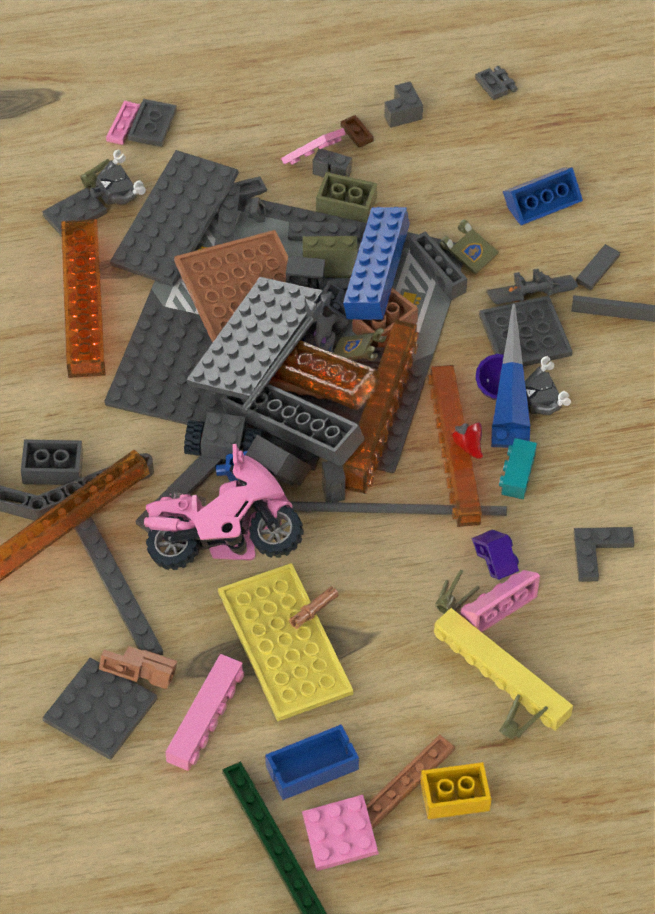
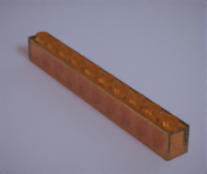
M454 365L431 366V374H428L427 378L428 385H432L430 397L435 402L433 403V414H437L435 418L436 429H440V432H438L439 444L442 443L443 446L441 447V458H445V462H443L444 473H448L446 486L447 489L451 490L449 492V502L454 506L452 508V519H456L457 527L481 525L482 512L471 455L459 448L450 436L456 430V426L464 424Z
M135 449L0 545V582L149 475L150 472L146 460Z

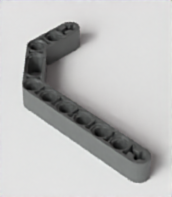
M142 453L40 495L0 485V511L34 521L46 520L65 512V507L83 501L85 504L149 478L154 472L153 458L148 453ZM5 499L12 500V501H15V502H19V503H22V504H15V503H12V502H8V501H5Z

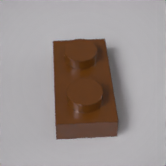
M356 115L341 121L340 126L358 148L374 141V136Z

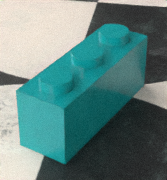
M515 438L513 445H509L507 456H510L509 461L505 460L503 467L505 476L501 475L499 487H502L501 495L524 500L536 455L537 443Z

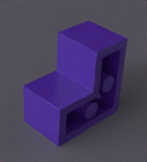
M492 529L472 538L477 556L485 559L492 578L500 580L519 571V560L513 553V542L510 536Z

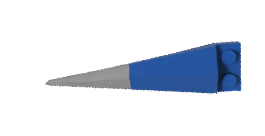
M515 304L512 305L492 424L491 447L509 448V445H513L515 438L530 441V419Z

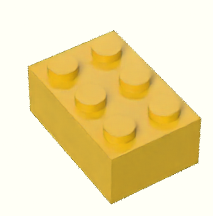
M483 762L421 770L420 783L427 819L490 811L491 795Z

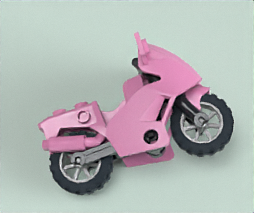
M233 444L234 465L229 470L238 480L221 485L219 497L207 506H202L197 495L191 497L188 494H183L176 499L162 497L160 501H154L146 505L149 517L144 519V525L151 529L148 532L149 537L146 539L147 551L153 561L159 567L162 566L166 570H169V568L178 570L180 567H187V564L189 562L192 563L194 557L198 555V550L209 549L213 559L254 560L256 557L255 547L261 554H266L267 557L272 558V556H275L276 558H281L282 555L287 556L291 554L292 550L295 551L298 548V543L302 542L301 536L304 535L303 524L298 514L292 509L291 502L288 501L273 475L256 460L249 456H244L243 451H239L237 444ZM282 519L287 521L286 523L281 525ZM290 526L289 532L283 531V529ZM271 534L267 540L263 538V535ZM168 546L166 550L162 553L160 547ZM246 547H247V552H246L245 554H243V555H238V554H236V553H241V552H243V551L246 549ZM171 550L174 551V555L168 554Z

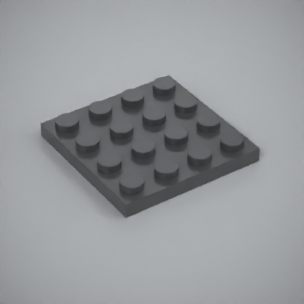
M550 296L479 310V317L494 354H504L512 305L515 304L523 367L541 363L542 358L548 356L550 361L572 356L573 351Z
M89 658L43 716V722L111 760L158 698L155 693L129 679L99 670L100 663Z

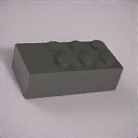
M259 435L255 437L246 453V456L259 462L274 477L291 486L294 484L301 486L312 467Z

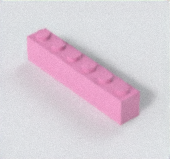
M222 654L219 655L165 752L166 762L187 771L190 770L192 764L195 765L197 763L199 751L201 748L206 747L210 731L213 732L215 730L219 715H223L226 710V702L228 699H232L237 682L240 683L244 677L242 662Z

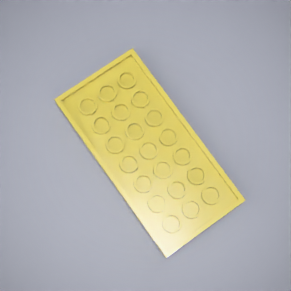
M292 563L218 588L219 596L277 722L353 695V688L317 614L314 615L315 617L312 620L306 621L298 629H295V626L292 627L289 622L291 617L300 612L301 607L311 603Z

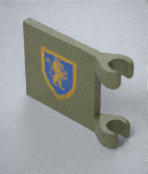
M462 220L458 230L466 235L455 245L448 236H445L440 242V247L453 254L476 275L499 252L473 230L467 220Z
M379 328L374 333L341 337L329 359L330 363L362 358L374 361L378 354H372L375 348L370 345L373 340L380 343L386 340V335L381 336L384 329Z

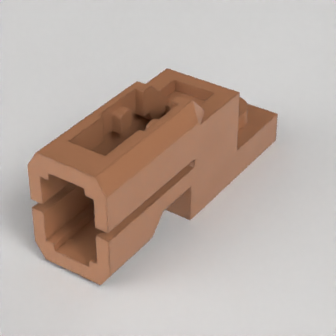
M128 646L124 656L104 650L101 654L99 670L135 682L138 681L139 677L148 679L152 685L167 689L175 674L177 660Z

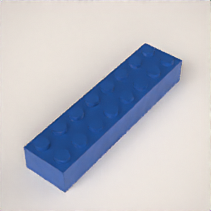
M407 207L371 208L343 302L347 319L383 320L410 225Z

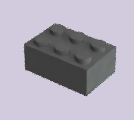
M24 439L21 463L23 484L65 485L81 478L83 465V446L81 440Z

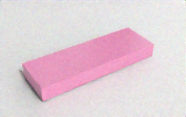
M128 101L123 102L106 136L108 142L124 144L141 104Z

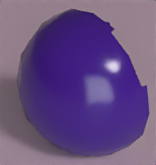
M504 354L487 356L476 369L475 379L479 390L484 396L492 400H497Z

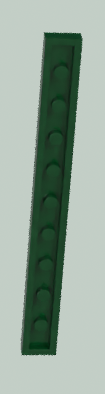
M240 761L222 769V774L300 914H327L242 762Z

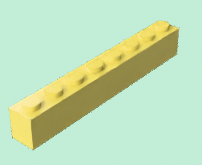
M450 608L435 622L434 633L439 640L445 641L455 653L461 654L470 665L477 667L483 676L489 677L499 689L509 693L513 700L520 694L519 702L526 707L530 714L536 715L547 706L548 710L539 717L546 727H551L556 731L571 717L573 709L571 703L455 610Z

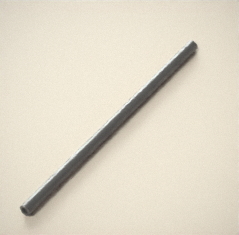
M289 501L294 511L507 516V506Z

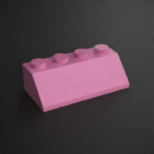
M526 570L518 574L515 573L506 582L497 584L487 594H481L473 603L464 605L460 615L483 632L535 599L538 594L540 575Z

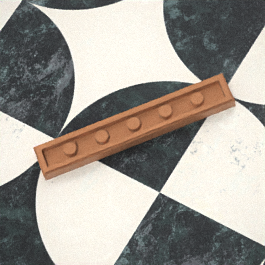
M439 734L366 804L372 830L420 784L421 770L436 769L455 750L454 745Z

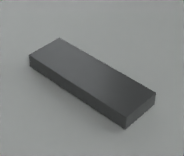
M605 244L577 276L576 282L592 290L619 258L620 252Z

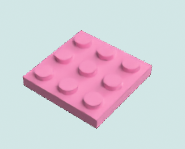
M363 795L302 811L317 871L379 854Z

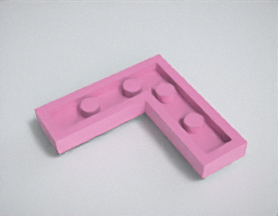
M342 128L325 134L282 157L281 160L283 164L290 163L293 165L300 161L299 157L303 155L308 157L315 153L314 149L318 147L323 149L342 140L341 137L346 135Z

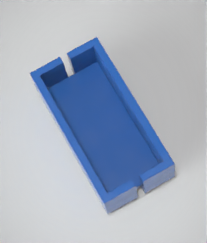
M342 724L265 755L266 768L273 782L275 781V786L282 800L359 770V757L352 743H349V738Z

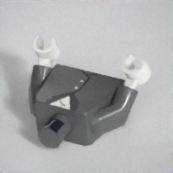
M116 150L113 153L115 159L110 160L97 176L96 187L90 189L93 198L102 196L108 205H126L133 201L137 194L142 195L146 192L142 181H136L133 184L122 166L117 165L118 162L123 163L126 159L124 154L118 158L121 154L120 150Z
M548 356L542 358V366H539L525 380L528 410L531 414L549 416L559 411L562 405L569 406L571 404V400L568 398L569 394L566 391L559 394L549 372H545L546 369L552 370L554 368V363L552 361L549 362L550 358Z

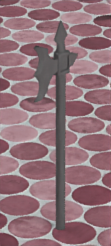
M332 291L321 294V300L317 304L308 299L304 300L307 319L240 408L242 413H247L312 323H316L317 331L314 339L316 347L321 350L322 339L325 336H331V328L335 322H341L340 317L334 314L329 317L322 315L324 312L323 308L330 304Z

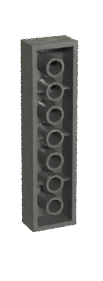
M267 384L247 413L240 411L246 399L226 394L221 398L227 414L243 416L246 423L263 429L340 467L365 440L358 424L270 384Z

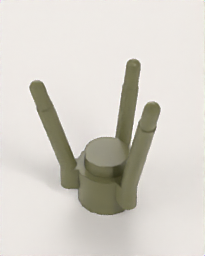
M109 159L80 175L85 188L96 187V173L103 170L110 162Z
M463 570L458 572L446 594L449 581H445L440 596L436 601V608L444 614L450 608L456 611L458 607L479 590V586H476L455 604L456 599L451 594Z
M518 694L499 732L512 740L515 736L520 738L523 732L548 710V707L545 706L521 729H518L520 725L513 721L520 705L519 699L521 696Z

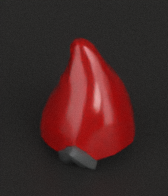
M480 422L472 425L464 423L462 426H456V430L450 435L456 445L476 459L483 458L480 443L482 438Z

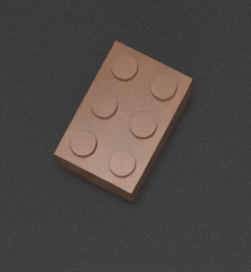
M392 288L383 320L352 319V331L356 335L374 333L377 329L383 328L384 332L381 336L386 335V340L382 343L373 340L370 346L386 347L418 322V308Z

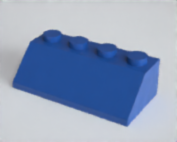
M563 167L502 191L508 209L520 225L583 201L573 167Z

